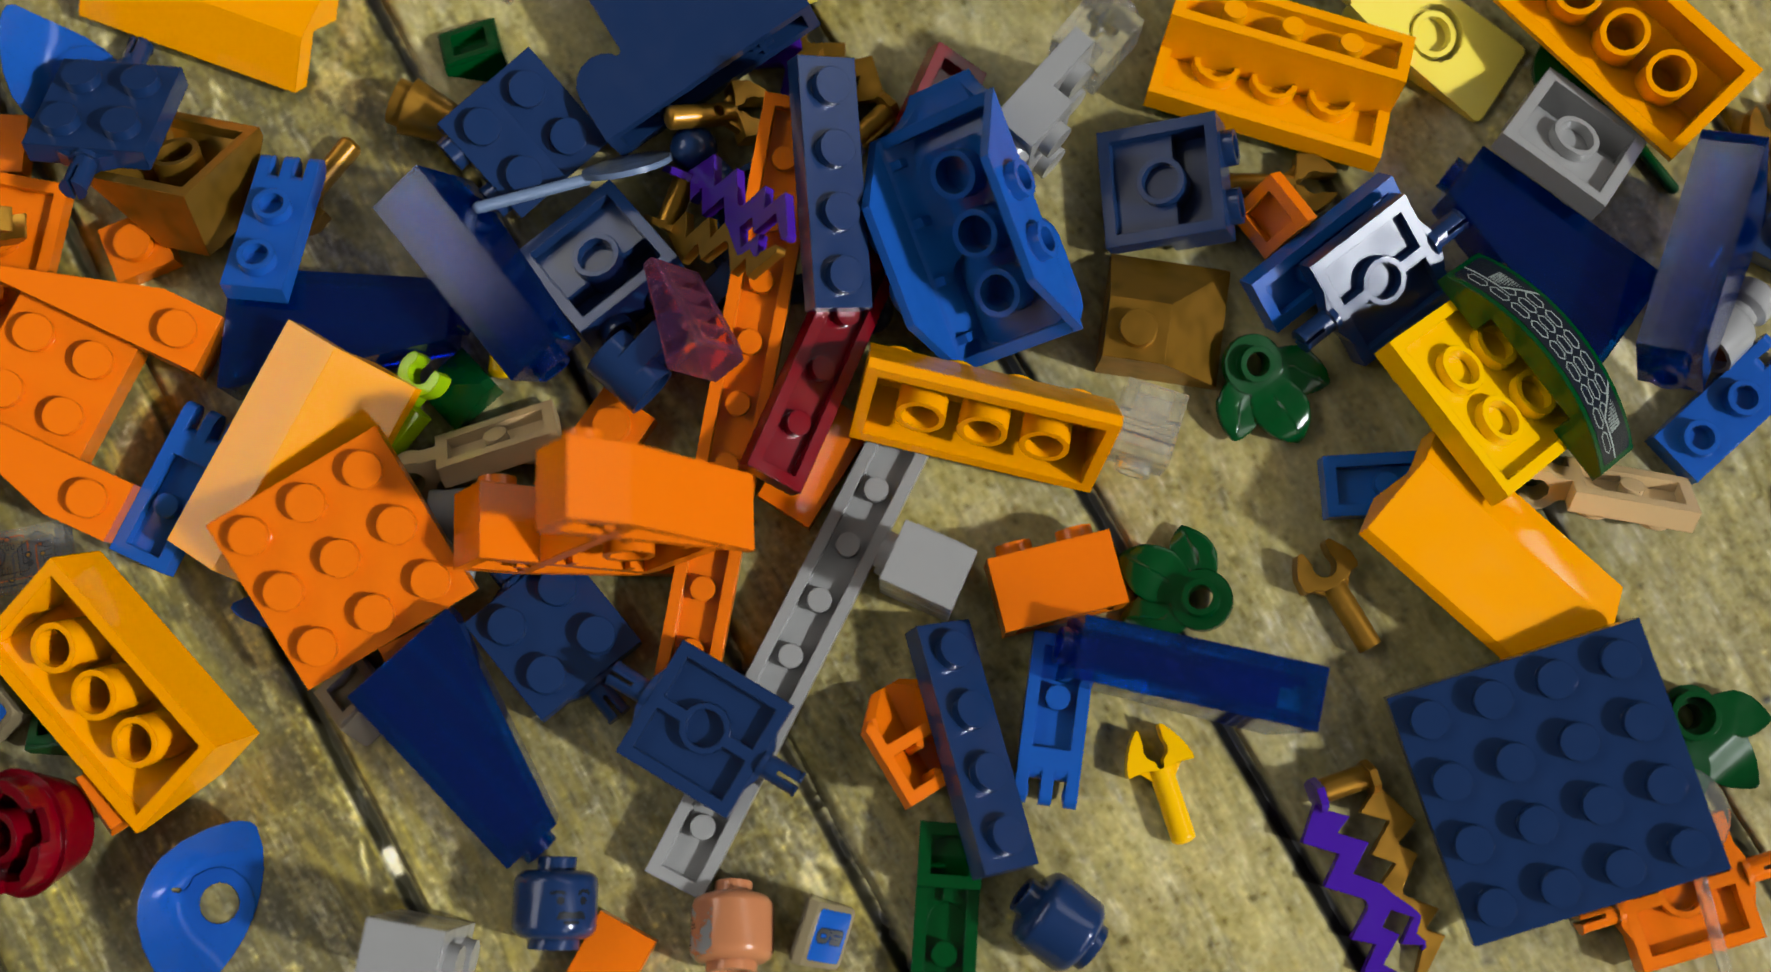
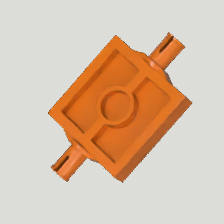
M1711 811L1731 869L1572 917L1571 919L1580 920L1573 923L1581 936L1588 932L1615 925L1623 935L1634 971L1636 972L1656 971L1766 938L1767 935L1756 907L1755 883L1771 878V850L1746 858L1733 842L1723 811Z

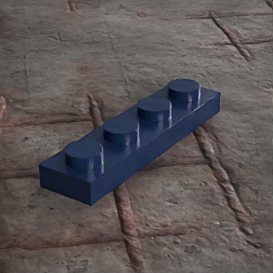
M796 55L787 61L805 312L865 311L873 308L867 222L862 212L864 180L855 59Z
M969 619L914 627L905 633L972 881L1023 870L1039 864Z

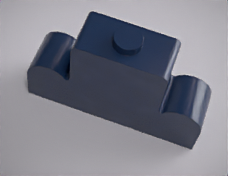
M589 0L618 45L620 53L617 56L609 53L599 54L590 58L578 73L576 90L582 104L606 142L620 155L625 156L667 128L663 117L666 107L669 105L707 102L726 89L731 81L741 79L821 24L807 0Z

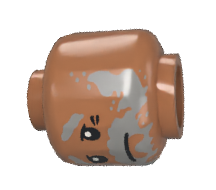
M741 878L716 880L714 882V891L701 894L693 901L691 907L690 955L696 962L705 966V972H757V966L766 963L773 955L774 903L766 895L752 891V881Z

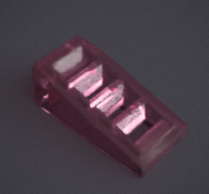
M650 257L643 265L667 369L717 382L744 360L736 337L698 272Z

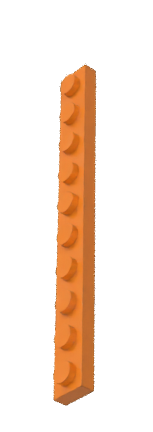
M765 91L745 195L746 202L764 186L774 189L773 201L784 192L793 195L796 240L792 244L782 240L778 223H776L764 234L768 236L766 249L773 245L780 246L786 250L785 256L755 280L746 277V270L739 277L730 274L695 459L746 473L748 472L739 468L738 464L776 382L801 250L789 95ZM753 227L748 231V242L758 235L754 233ZM753 475V499H754V493H755V488H756V483H757V477L754 476V475ZM718 549L675 565L654 676L667 667L683 640L723 663L743 552Z

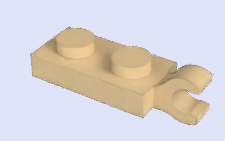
M550 399L435 436L434 447L419 451H404L399 453L398 457L408 473H416L422 476L413 481L426 500L429 490L436 489L440 481H442L446 489L462 483H476L481 475L493 474L521 464H536V450L562 437L560 418L553 400Z
M1565 456L1562 465L1551 462L1531 478L1533 480H1541L1540 484L1535 486L1522 485L1515 491L1534 509H1542L1556 501L1565 500L1567 511L1578 513L1585 518L1593 520L1608 518L1637 523L1655 531L1671 529L1693 533L1702 515L1687 477L1613 465L1603 475L1592 480L1575 458Z

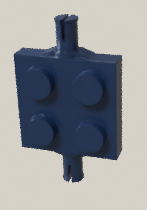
M135 36L130 37L121 59L116 62L64 58L21 143L30 161L61 163L68 166L63 180L59 183V190L71 199H75L76 195L79 200L84 199L94 175L100 171L118 168L152 169L188 88V82L182 67L147 64L149 57L154 51L153 45L147 39L139 36L137 41Z
M1390 193L1301 261L1298 267L1316 297L1318 313L1291 332L1292 338L1297 339L1295 343L1304 352H1310L1314 346L1333 332L1339 337L1353 363L1362 366L1370 364L1376 359L1375 352L1450 300L1437 283L1440 278L1447 274L1442 247L1469 228L1468 222L1462 221L1466 217L1459 210L1451 208L1448 213L1430 227H1427L1418 219L1405 194Z
M488 572L501 589L498 590L492 602L463 624L540 720L545 723L568 703L584 699L587 696L607 719L609 725L616 722L619 717L605 701V698L612 702L622 716L626 714L631 707L626 704L614 688L605 685V681L609 674H613L612 668L615 664L640 647L642 641L588 575H532Z
M686 640L681 642L667 667L651 680L626 666L620 660L612 668V671L631 681L633 685L631 686L613 674L608 675L605 685L611 686L637 702L633 723L615 752L726 819L729 818L745 789L760 777L788 793L791 797L794 796L799 786L780 776L778 771L800 784L807 773L800 771L774 755L778 734L794 709V705Z

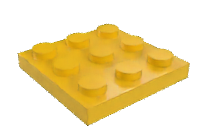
M1449 300L1374 353L1390 374L1392 380L1400 387L1431 430L1438 436L1492 507L1513 494L1568 449L1553 430L1569 417L1492 319L1477 330H1474L1453 302Z

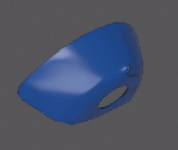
M15 4L6 5L1 13L0 58L2 72L11 96L22 111L32 120L64 58L108 62L117 61L104 48L90 39Z
M231 821L205 829L181 841L163 855L147 875L138 899L136 923L142 948L154 972H221L233 957L253 920L262 890L264 873L263 845L257 826L252 822ZM216 883H227L234 887L240 900L239 910L235 917L223 924H215L206 920L200 909L202 894L209 886ZM180 888L182 892H172L171 889Z

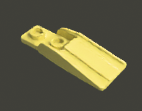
M1341 0L1347 5L1342 12L1344 17L1416 37L1408 79L1473 123L1479 122L1484 118L1525 54V49L1520 43L1461 0Z

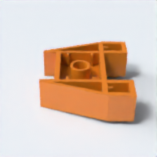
M0 265V285L19 293L0 329V475L42 514L103 542L112 543L141 486L91 463L144 363L150 355L203 381H207L234 328L223 316L164 288Z
M577 427L566 429L562 432V437L536 450V486L518 485L517 477L509 474L495 473L479 476L478 482L454 494L453 569L532 575L673 577L675 565L718 549L741 552L755 551L753 474L632 442L604 439V431L596 428Z

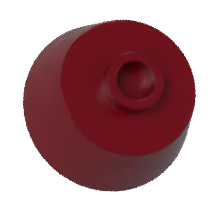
M20 768L0 771V895L7 894L17 898L36 896L77 867L87 857L94 839V816L88 799L73 782Z

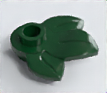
M1245 334L1235 338L1226 347L1222 357V373L1226 383L1216 400L1217 418L1222 429L1232 441L1244 438L1258 425L1266 433L1278 440L1290 443L1302 442L1310 424V403L1306 395L1320 391L1330 383V377L1324 364L1311 351L1304 352L1298 345L1277 347L1270 338L1261 334ZM1253 353L1257 354L1262 361V368L1255 376L1247 368V360Z
M1181 525L1174 533L1169 549L1159 545L1142 544L1131 547L1119 555V564L1123 577L1131 590L1138 595L1118 620L1119 625L1129 634L1152 642H1166L1178 636L1187 628L1197 632L1214 630L1223 625L1229 618L1234 605L1233 593L1225 578L1217 573L1218 555L1213 543L1201 532ZM1199 589L1208 590L1213 594L1211 604L1204 609H1196L1190 605L1191 595Z
M1680 685L1667 690V695L1703 792L1705 793L1709 782L1726 788H1757L1760 784L1758 764L1748 737L1757 734L1770 723L1771 716L1767 710L1752 696L1737 690H1729L1712 695L1707 690L1695 685ZM1683 705L1687 706L1693 713V723L1688 728L1683 727L1678 719V711Z

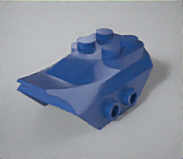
M969 68L910 95L905 111L892 132L869 143L862 212L867 222L869 243L880 256L890 283L889 293L891 301L897 311L902 314L907 329L940 359L960 360L974 367H979L1084 328L1080 320L1083 311L1082 295L1058 232L1050 222L1041 216L1033 195L1035 193L1033 174L1027 163L1019 157L994 88L986 89L974 77Z

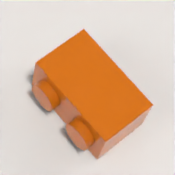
M1081 524L1055 532L1056 542L1032 547L1031 539L1027 538L1004 543L994 548L996 557L986 560L984 570L1002 639L1119 610L1129 603L1110 529L1093 532L1091 524Z

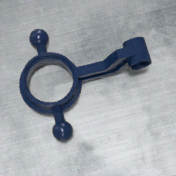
M706 128L680 129L671 140L670 152L675 165L679 169L688 172L713 154L717 155L718 146L713 134ZM722 159L723 180L734 169ZM752 161L739 168L745 172V192ZM724 208L712 217L717 220L718 229L725 223ZM729 248L713 260L717 270L678 310L652 321L636 339L625 329L619 331L597 351L589 362L587 371L633 414L644 408L670 379L672 372L664 364L680 357L723 312L730 279ZM802 273L795 276L790 305L804 303ZM889 296L872 334L883 331L892 320L894 309Z

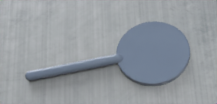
M648 151L608 159L585 168L581 175L474 202L472 210L476 214H481L588 186L592 181L620 179L646 173L669 164L672 161V155L669 151Z

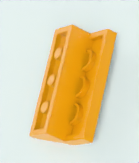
M79 0L78 15L296 93L307 87L313 32L336 21L339 0Z
M1175 0L1143 106L1180 117L1215 111L1225 125V130L1234 129L1238 134L1303 153H1315L1324 159L1373 173L1381 159L1390 113L1407 83L1416 37L1289 0Z
M288 319L167 540L209 569L240 582L205 525L374 426H380L392 446L422 390L376 362L349 353L308 327Z
M1430 431L1421 439L1408 473L1373 498L1359 535L1500 659L1615 623L1623 587L1516 492L1492 507L1433 431Z

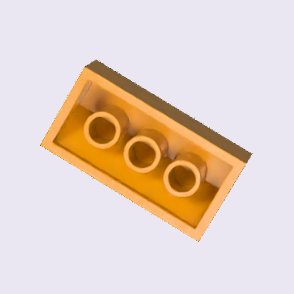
M1492 0L1668 162L1763 71L1757 63L1686 0Z
M871 342L848 437L1090 493L1123 427L1124 416L1114 399L1093 395L1083 389L1063 388L1034 381L1020 374L1008 375L974 367L960 360L940 359L915 353L901 346H885Z
M101 551L50 557L0 615V675L135 833L146 830L219 777L260 734Z

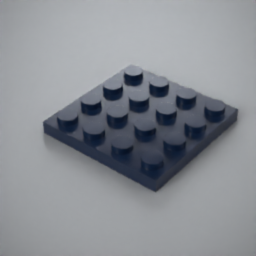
M1631 617L1383 697L1466 933L1474 947L1731 869L1640 618Z

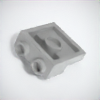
M1077 26L1071 30L1001 107L1019 157L1027 163L1033 176L1038 174L1041 178H1045L1064 156L1066 150L1061 146L1072 130L1067 126L1069 116L1080 105L1087 93L1082 87L1093 71V68L1089 66V61L1095 41Z
M1550 67L1516 108L1490 149L1506 159L1511 166L1524 172L1556 195L1565 205L1574 208L1592 221L1607 206L1647 142L1616 113Z

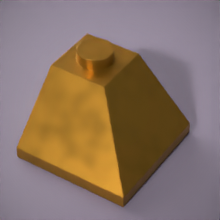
M176 112L151 170L118 168L100 171L94 175L91 186L161 246L211 256L215 251L223 247L226 241L237 231L259 162L264 137L260 127Z
M1111 254L1094 372L1214 390L1217 384L1231 271Z

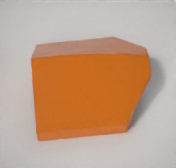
M899 678L871 694L860 735L904 809L907 810L946 786L917 679Z

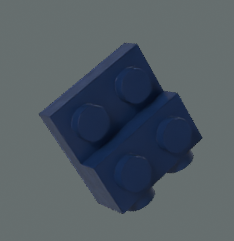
M527 47L486 84L483 83L437 123V129L444 136L436 144L459 170L462 171L470 164L486 182L479 189V192L485 199L566 179L607 144L594 121L530 47ZM546 197L496 209V211L503 218L512 211L520 220Z
M1215 111L1096 133L1105 245L1111 254L1168 245L1179 251L1236 241L1234 225L1243 224L1246 219L1242 191L1240 187L1231 188L1229 174L1230 166L1240 164L1239 144L1235 130H1225V125Z
M611 180L606 181L514 253L520 263L595 354L612 336L625 329L634 336L637 329L635 323L654 308L662 312L674 307L684 295V285L691 280L677 254Z

